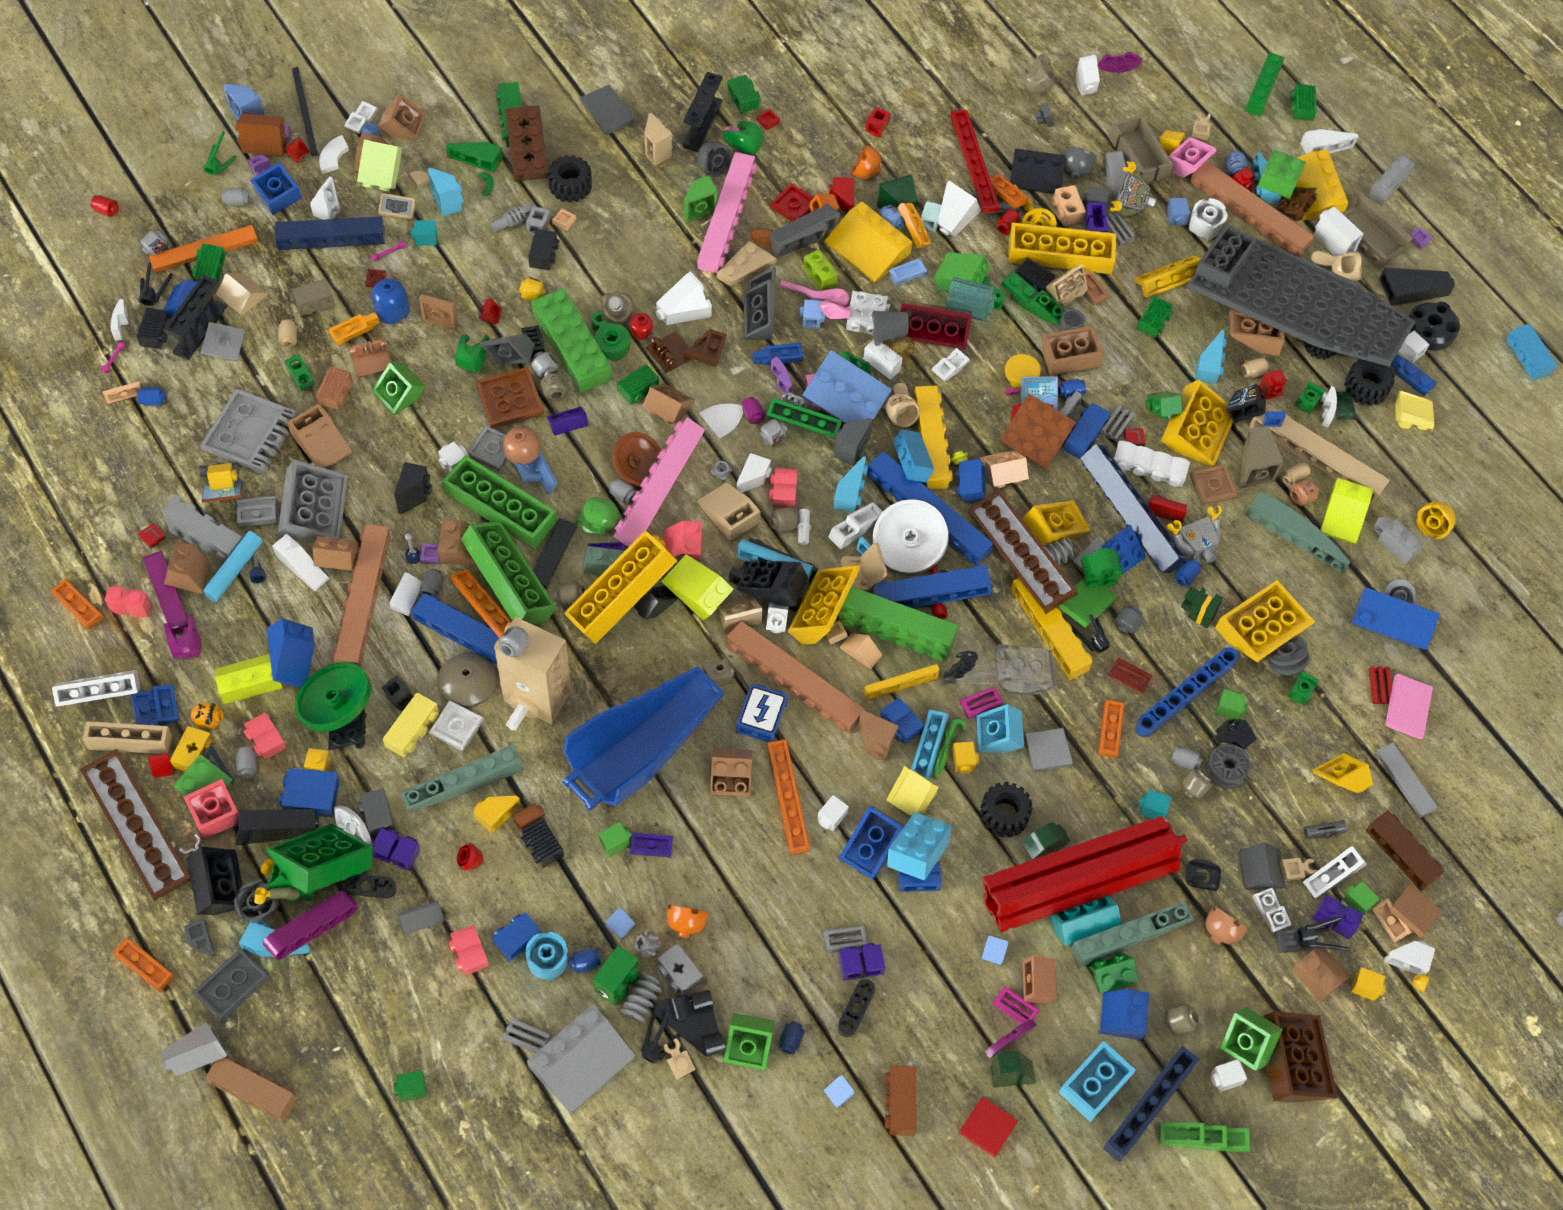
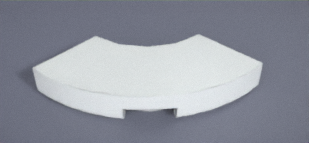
M343 135L334 138L323 148L319 160L322 174L339 169V158L349 151Z
M335 806L336 826L372 846L369 832L361 818L348 807Z

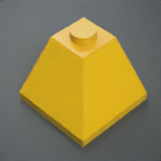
M1345 753L1313 769L1314 774L1355 793L1363 792L1373 785L1369 765Z

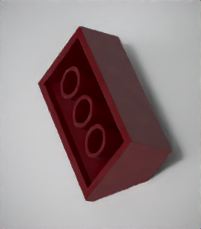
M902 300L900 312H908L907 336L897 338L966 350L972 311Z

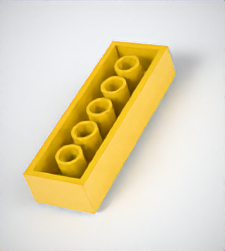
M1012 222L1009 235L1008 263L1021 264L1026 258H1029L1041 267L1070 270L1082 264L1084 271L1090 270L1094 273L1112 274L1116 255V234Z
M645 530L564 614L596 644L677 560Z

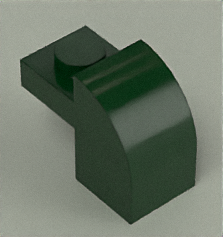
M1051 822L1033 832L1022 844L1032 859L1045 856L1055 847L1066 845L1071 840L1067 836L1066 830L1060 824L1056 825L1054 822Z

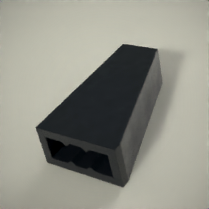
M1384 268L1379 277L1391 306L1449 296L1455 286L1454 280L1448 271Z
M314 809L239 810L234 826L235 846L285 840L318 829V816H315Z

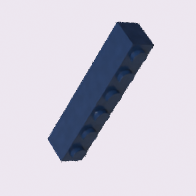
M382 216L275 222V240L278 250L385 244V227Z
M1182 1046L1103 1149L1118 1162H1121L1199 1061V1058Z

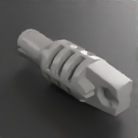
M534 204L520 205L505 212L501 218L490 222L491 230L495 233L505 227L511 228L526 221Z

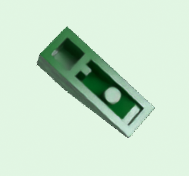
M488 142L448 143L446 145L448 158L495 173L503 159L502 147Z

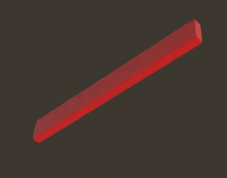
M951 111L952 123L981 212H998V201L968 111Z

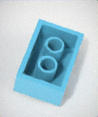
M914 812L889 848L887 867L925 881L950 844L952 825Z
M1103 1041L1065 1082L1058 1093L1092 1122L1132 1077L1136 1069Z

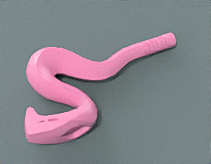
M785 280L780 282V287L805 294L817 301H823L820 304V309L830 319L849 318L851 315V307L848 306L850 297L843 289L813 291Z

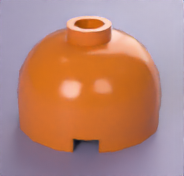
M870 145L865 146L857 158L856 166L854 165L851 175L860 180H869L874 175L878 176L882 170L879 152Z
M668 904L667 922L672 930L678 932L677 936L690 938V934H698L705 928L709 912Z

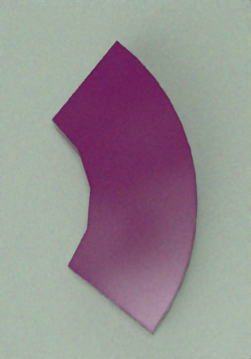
M1129 51L1121 56L1106 54L1098 63V68L1113 73L1127 72L1138 67L1142 63V58Z
M1033 1019L1024 1022L995 1042L985 1053L989 1058H992L997 1053L1003 1052L1013 1043L1024 1038L1037 1026Z

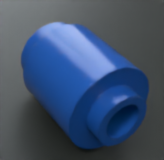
M1084 380L1062 381L1060 386H1058L1059 396H1062L1063 399H1067L1069 396L1072 397L1076 391L1081 393V395L1086 393Z
M143 387L137 391L138 403L144 406H161L163 402H166V391H163L162 387Z
M1194 559L1184 561L1175 574L1176 582L1181 586H1191L1200 573V563Z
M590 948L572 953L573 957L569 958L572 971L576 970L577 974L597 969V966L601 965L598 949L592 950Z

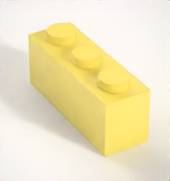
M416 693L384 736V746L403 758H406L408 753L411 754L419 738L425 736L429 724L437 719L439 715L437 703Z

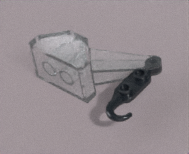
M999 644L994 648L995 659L977 664L975 663L978 659V654L974 651H964L956 655V658H960V661L953 664L949 671L943 672L945 684H998L1006 694L1027 695L1048 691L1055 687L1052 650Z

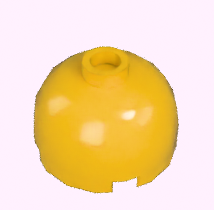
M1433 501L1427 503L1417 513L1416 524L1419 530L1427 537L1429 535L1435 537L1434 539L1446 537L1453 530L1456 523L1454 510L1444 502Z

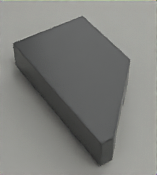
M204 919L183 926L191 948L212 957L216 956Z

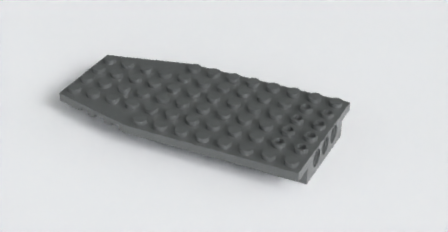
M1228 225L1223 228L1200 260L1196 273L1187 286L1188 289L1301 339L1308 344L1390 367L1416 322L1397 309L1392 310L1384 300L1380 302L1375 299L1374 294L1370 291L1365 292L1360 289L1361 285Z

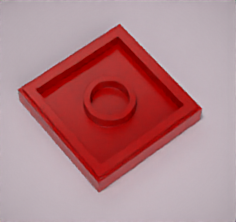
M791 183L770 203V208L793 222L811 212L809 204L814 197Z
M982 1096L960 1129L959 1134L995 1158L1018 1123V1120Z

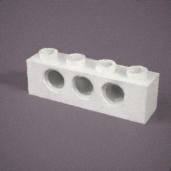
M137 670L60 682L52 687L56 707L135 694L141 690Z

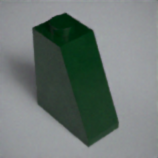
M1020 1051L999 1052L996 1054L990 1066L994 1088L1036 1083L1033 1062Z

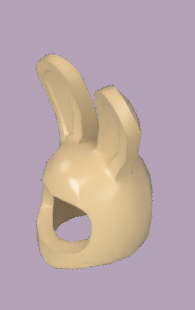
M1315 251L1311 255V261L1315 265L1331 267V272L1354 282L1362 278V257L1358 252L1333 256L1321 251Z
M898 383L893 387L894 395L889 399L886 398L881 408L886 410L893 424L899 427H908L918 419L919 405L909 396L907 386L904 383Z

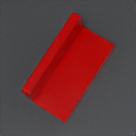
M1151 494L1148 506L1155 516L1171 521L1179 520L1182 524L1187 513L1186 504Z

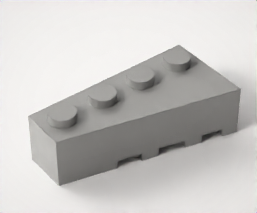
M175 494L162 510L169 527L168 530L175 536H182L188 543L192 545L195 543L200 546L206 553L211 552L215 554L219 560L225 562L243 537L223 524L218 526L211 516L207 514L202 516L191 503L185 505L181 502L182 498Z

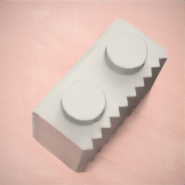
M873 339L864 348L863 359L891 380L900 372L902 357L897 355V352H894V350H891L889 346H886L883 342L879 346H875Z

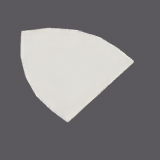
M719 404L709 407L699 414L720 439L734 430L739 424L743 410L742 405Z

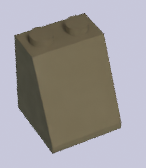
M1256 426L1249 432L1242 448L1240 488L1274 482L1284 463L1269 426Z

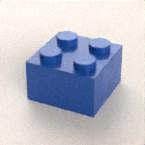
M280 162L250 179L255 192L272 215L303 198L299 187Z

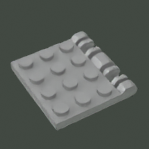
M236 389L200 445L201 450L234 463L238 462L240 465L264 475L272 461L260 454L264 452L268 456L275 457L276 450L278 451L281 448L285 437L289 434L286 428L278 426L279 423L288 427L287 422L300 414L290 408Z

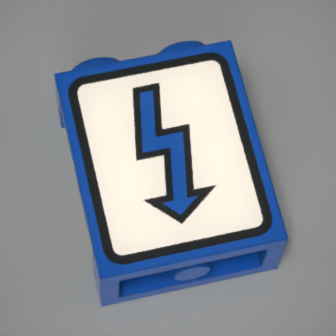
M751 684L736 724V733L765 742L775 741L776 731L785 706L787 707L789 695L780 690L767 689L761 684Z

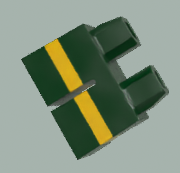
M1190 587L1184 597L1185 600L1181 608L1189 612L1188 618L1208 629L1217 615L1223 597L1216 594L1213 598L1205 594L1206 590L1204 587L1200 591Z

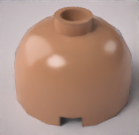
M516 427L506 434L503 440V450L506 458L511 463L526 465L533 462L539 456L541 444L533 430L526 427Z
M1214 906L1208 913L1205 923L1207 931L1212 935L1210 939L1218 945H1221L1222 942L1228 945L1236 944L1245 936L1248 928L1243 924L1239 925L1235 921L1236 919Z

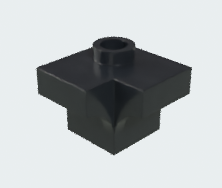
M1228 719L1215 730L1217 734L1214 736L1218 743L1236 745L1243 750L1257 739L1247 721L1243 719Z

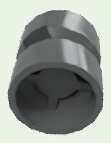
M1077 309L1066 310L1062 315L1058 332L1083 327L1085 322L1084 314Z

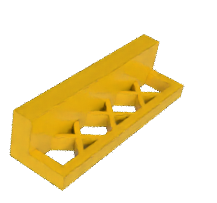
M1192 255L1134 277V283L1142 286L1143 296L1148 298L1189 282L1196 273L1202 258Z

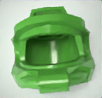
M592 497L587 500L584 509L578 512L576 523L586 533L604 535L615 528L619 521V510L609 499Z

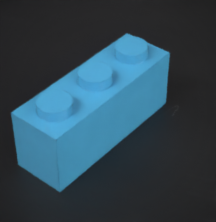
M1531 324L1511 330L1506 341L1532 380L1551 375L1558 364Z
M901 429L894 438L893 445L897 451L906 478L927 483L934 467L922 436L919 432Z

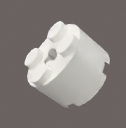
M1211 198L1205 201L1203 199L1199 200L1193 208L1189 220V230L1205 240H1213L1223 230L1228 217L1225 205Z

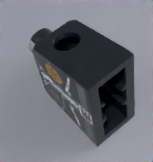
M1251 383L1248 387L1237 390L1226 407V411L1234 423L1263 415L1266 411V396L1259 385Z

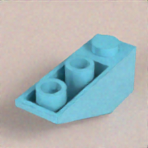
M1257 152L1255 159L1252 160V169H1254L1255 174L1253 182L1256 183L1255 195L1266 203L1278 204L1281 195L1258 187L1268 162L1260 152Z
M1222 330L1200 355L1196 365L1195 380L1199 379L1203 382L1216 384L1218 378L1222 377L1224 367L1221 366V363L1224 362L1225 352L1222 351L1227 342V338H1224L1225 330Z
M865 456L837 484L833 509L855 512L856 506L860 507L862 495H859V491L864 489L865 480L862 477L867 475L869 465L865 464Z
M250 922L239 944L243 950L259 957H271L273 955L263 946V941L275 930L271 929L266 923ZM305 944L289 955L307 954L311 950L308 944Z

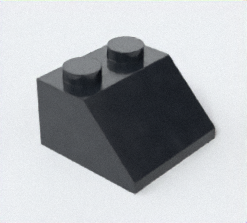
M404 462L394 493L398 513L400 514L426 502L427 495L431 494L432 484H430V474H428L427 466Z

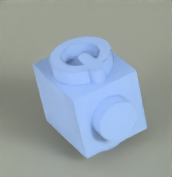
M805 300L804 307L800 306L803 328L820 329V323L825 322V314L820 309L822 301Z

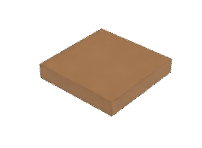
M423 294L420 295L419 302L423 321L457 329L459 324L455 303Z
M1226 464L1191 471L1190 476L1202 505L1238 497Z
M1412 884L1405 887L1389 909L1420 938L1425 935L1442 912Z

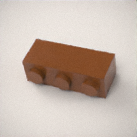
M890 1066L889 1072H885V1085L889 1086V1094H885V1107H889V1115H885V1128H889V1135L915 1136L917 1131L916 1066Z

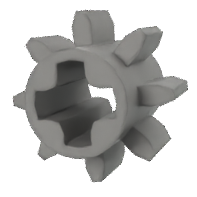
M646 931L645 934L640 933L636 938L635 948L638 953H641V957L650 958L651 955H656L659 952L661 941L659 936H655V932Z

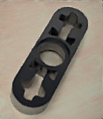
M356 874L335 883L339 892L346 891L348 895L391 898L397 891L394 880L389 877ZM345 880H348L349 884L346 886V888H343L341 883H344ZM365 881L372 883V887L367 891L360 888L361 884ZM386 884H389L391 888H389L387 892H384V889L381 887H385Z
M863 979L858 982L838 1023V1031L842 1036L851 1037L856 1033L875 992V985L872 981ZM868 986V991L870 992H866L864 998L861 999V988ZM853 1003H859L862 1006V1011L854 1013L851 1011L850 1006ZM849 1018H853L851 1028L853 1029L849 1028L848 1031H845L842 1024H847Z

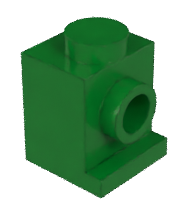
M1309 381L1298 397L1295 406L1301 411L1311 414L1320 402L1325 390Z
M1302 671L1288 697L1294 702L1305 706L1319 679Z

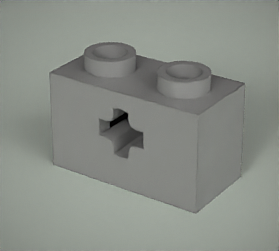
M676 944L657 958L659 973L663 977H668L671 981L669 985L675 993L687 994L703 982V975L679 944ZM675 969H677L678 971L682 970V974H680L679 972L675 973Z

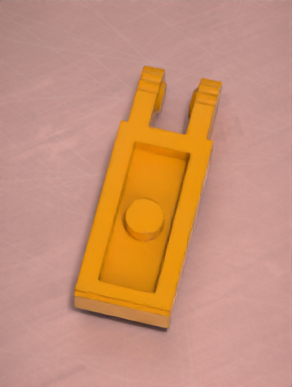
M901 203L898 210L901 213L900 216H903L906 222V227L912 236L914 245L917 249L929 247L931 241L916 208L912 203Z

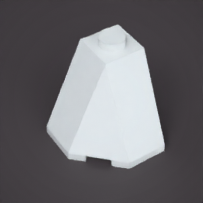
M948 181L946 185L938 225L940 227L939 231L945 236L950 235L954 238L980 213L981 209L976 198L951 181Z
M691 271L656 302V315L666 325L712 316V304L709 299L705 300L703 285Z

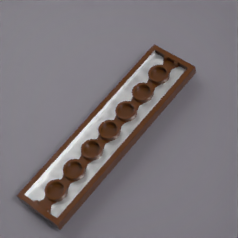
M999 489L967 508L970 515L988 539L994 543V547L1045 614L1078 595L1076 588Z
M116 749L80 768L82 775L152 899L155 901L191 881L190 875L118 750Z

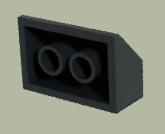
M1015 148L1010 183L1016 185L1020 190L1054 194L1055 189L1062 186L1065 155Z
M211 847L198 848L187 857L197 914L218 915L234 911L235 897L237 898L239 890L243 886L236 850Z

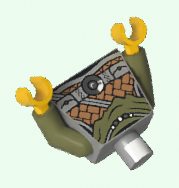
M1130 161L1126 162L1129 167H1123V171L1128 173L1122 177L1115 199L1111 201L1113 204L1112 208H1110L1111 212H1116L1123 217L1139 213L1144 206L1152 209L1156 202L1155 198L1148 196L1150 187L1137 171L1135 162Z

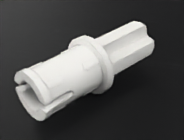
M800 509L798 511L799 522L796 529L798 530V543L804 546L809 543V530H811V525L809 524L810 510Z

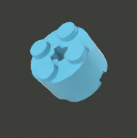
M554 932L539 933L534 935L527 943L526 961L530 972L534 976L546 981H552L566 970L569 963L568 949L565 940L560 935Z

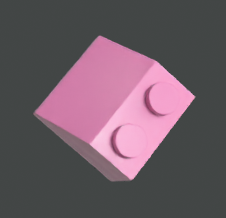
M1189 137L1168 156L1173 163L1171 173L1182 178L1186 177L1208 160L1217 151V148Z

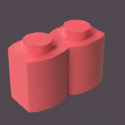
M775 468V473H771L770 484H774V489H770L769 500H773L772 506L795 508L797 469Z
M118 586L109 587L104 599L111 612L120 615L130 614L137 618L148 617L152 606L145 592L141 590L127 591L125 588Z
M266 712L244 723L246 730L243 732L248 741L253 740L255 743L252 747L258 757L262 755L264 760L286 749L283 739Z
M474 925L450 933L452 940H449L448 943L452 953L456 952L458 955L455 962L459 971L463 970L464 974L468 975L489 967Z

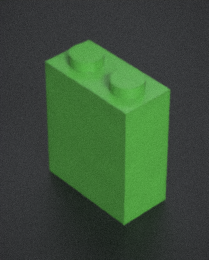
M948 252L934 279L939 290L977 293L984 277L989 272L990 266L985 255Z

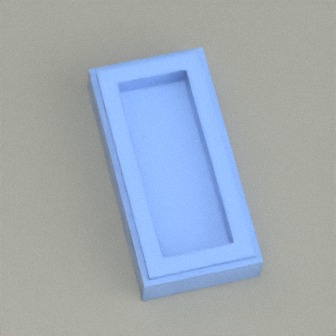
M920 258L888 270V274L896 286L927 275L928 272Z

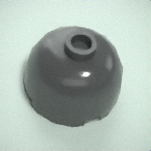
M707 142L698 151L697 163L700 169L711 177L722 175L724 173L722 170L730 165L731 151L721 142Z
M1068 147L1066 151L1065 149L1063 150L1062 154L1065 155L1064 170L1072 178L1088 175L1093 170L1097 158L1093 152L1090 151V154L1085 153V149L1078 147Z
M252 881L240 888L237 898L235 897V910L248 923H265L277 912L278 899L266 897L263 904H256L254 902L257 888L263 887L270 891L267 889L268 884L262 881Z

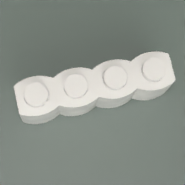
M1119 441L1114 455V460L1122 471H1131L1137 476H1148L1154 481H1165L1173 487L1183 486L1190 462L1186 459L1172 457L1169 454L1153 451L1143 446H1136L1127 441Z

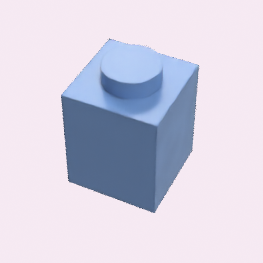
M1170 198L1166 208L1170 226L1187 225L1190 216L1187 198Z

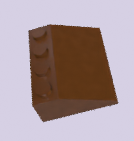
M1273 1011L1262 1016L1282 1028L1270 1061L1266 1065L1273 1102L1292 1103L1337 1099L1320 1015Z

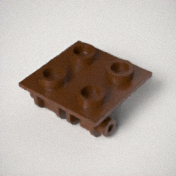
M1295 187L1290 199L1284 197L1277 205L1276 210L1282 214H1292L1295 221L1302 220L1306 214L1305 212L1308 211L1317 199V193L1315 192L1317 188Z
M676 331L662 339L656 336L653 337L651 345L646 347L665 373L691 360V358L684 357V352L689 347Z

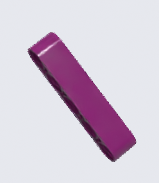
M162 551L143 557L167 623L172 622V631L175 635L183 633L184 627H188V618L176 587L164 584L168 565Z
M341 891L269 934L264 939L263 946L276 960L283 959L356 913L359 905L346 891Z

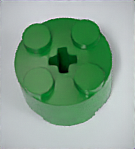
M1112 548L1095 550L1094 555L1089 556L1088 553L1081 558V565L1088 588H1095L1098 585L1114 586L1117 584L1116 581L1123 576L1118 552L1115 553V550Z

